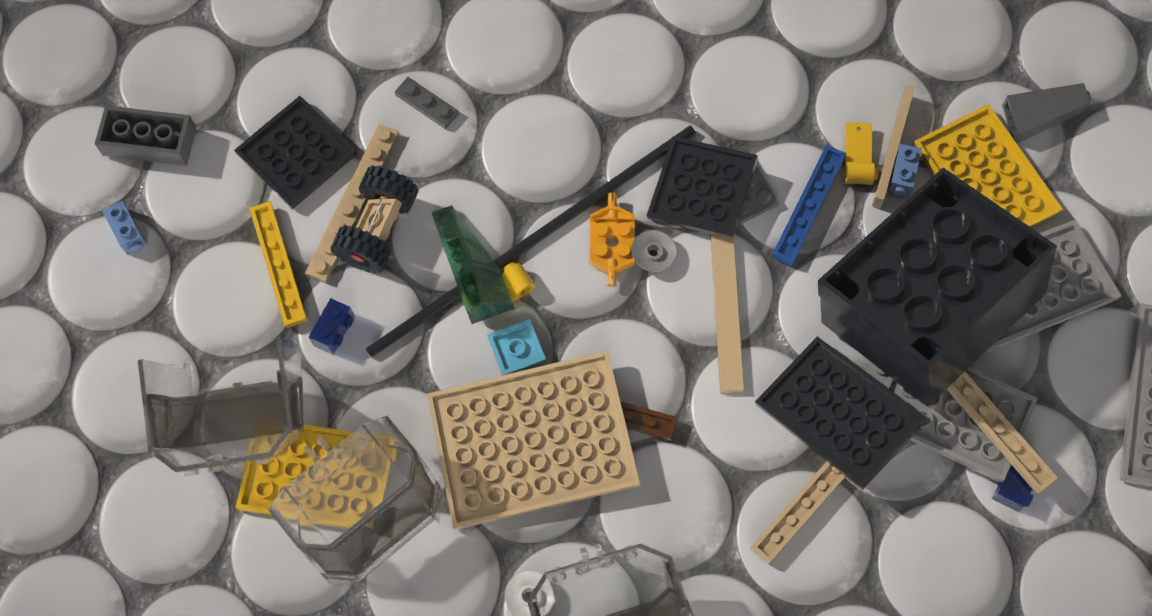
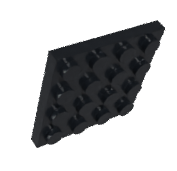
M301 96L293 100L234 150L236 155L292 210L358 154L357 150Z
M673 136L646 215L647 218L733 239L758 161V155Z

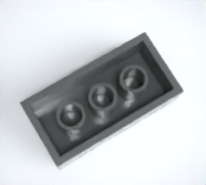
M105 105L94 144L103 156L187 166L197 127L190 115Z

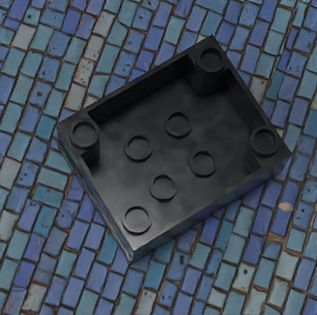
M942 168L818 280L821 323L834 332L841 341L848 343L906 389L913 398L920 400L928 407L1047 293L1057 245L957 176Z

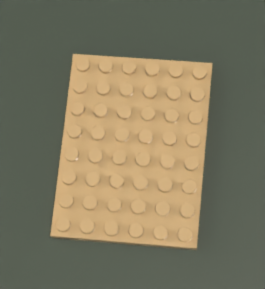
M608 350L427 394L454 530L641 486Z

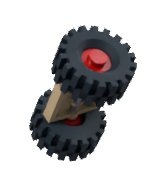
M373 165L367 168L358 188L359 192L363 193L362 196L368 198V203L356 228L353 226L340 227L330 249L336 257H340L341 261L347 262L350 266H355L360 270L364 269L366 272L381 273L392 251L390 246L385 244V240L390 234L393 222L399 213L404 214V212L408 213L411 210L419 189H417V185L413 184L411 179H406L405 175H400L397 171H391L387 167L382 168L381 166L375 167Z

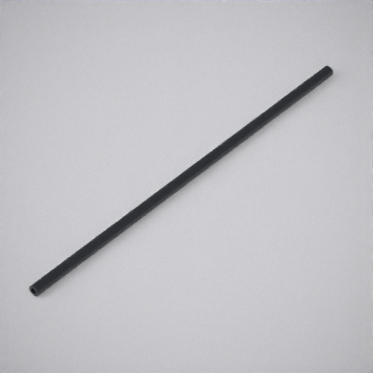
M689 125L675 136L690 139L696 132ZM672 138L365 348L370 357L372 358L606 197L609 193L664 157L668 152Z

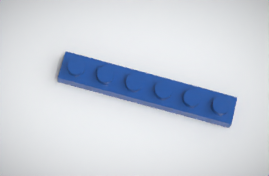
M828 145L825 146L772 253V258L787 265H793L847 153Z

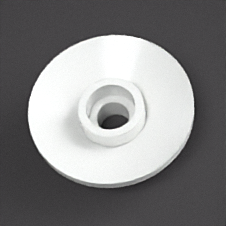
M524 571L516 574L508 582L505 589V603L514 616H543L550 609L553 602V589L549 580L544 575L535 571ZM527 593H532L534 595V599L532 601H527L525 599V595Z

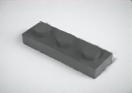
M407 77L395 90V95L445 130L459 115L456 108L410 77Z

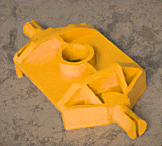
M612 193L608 194L607 207L590 214V265L606 272V275H608V287H611V279H613V287H616L618 273L635 265V258L632 256V244L635 240V215L617 206L616 193H613V201ZM614 238L619 243L615 247H609L606 242L608 239Z

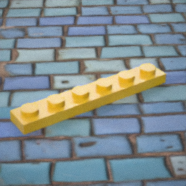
M269 201L250 207L249 209L284 326L289 328L307 322L306 313L273 205Z

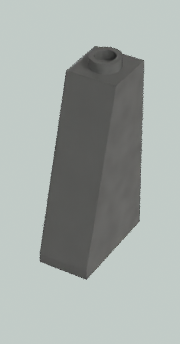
M1080 83L1007 95L1002 108L1010 134L1015 142L1019 143L1083 113L1091 101L1090 92L1086 91L1085 84Z

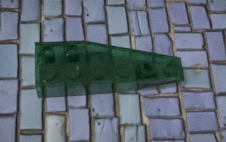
M451 205L432 212V217L471 324L515 309L499 267L454 207Z

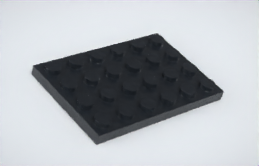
M818 336L755 401L756 406L862 490L927 421L923 414Z

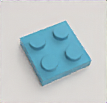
M530 319L487 334L502 376L523 371L546 362Z

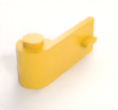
M845 123V153H847L845 156V184L873 185L874 180H878L879 170L872 163V123Z
M512 262L503 269L504 272L501 279L463 299L477 322L526 296L535 288V283L521 263L515 264Z

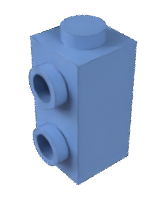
M899 144L888 192L899 197H910L915 184L922 148Z
M123 201L102 211L120 247L126 254L137 252L147 245L130 210Z

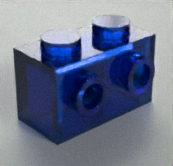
M332 298L329 299L309 335L313 346L334 355L337 348L342 344L345 333L354 322L355 315L351 307Z

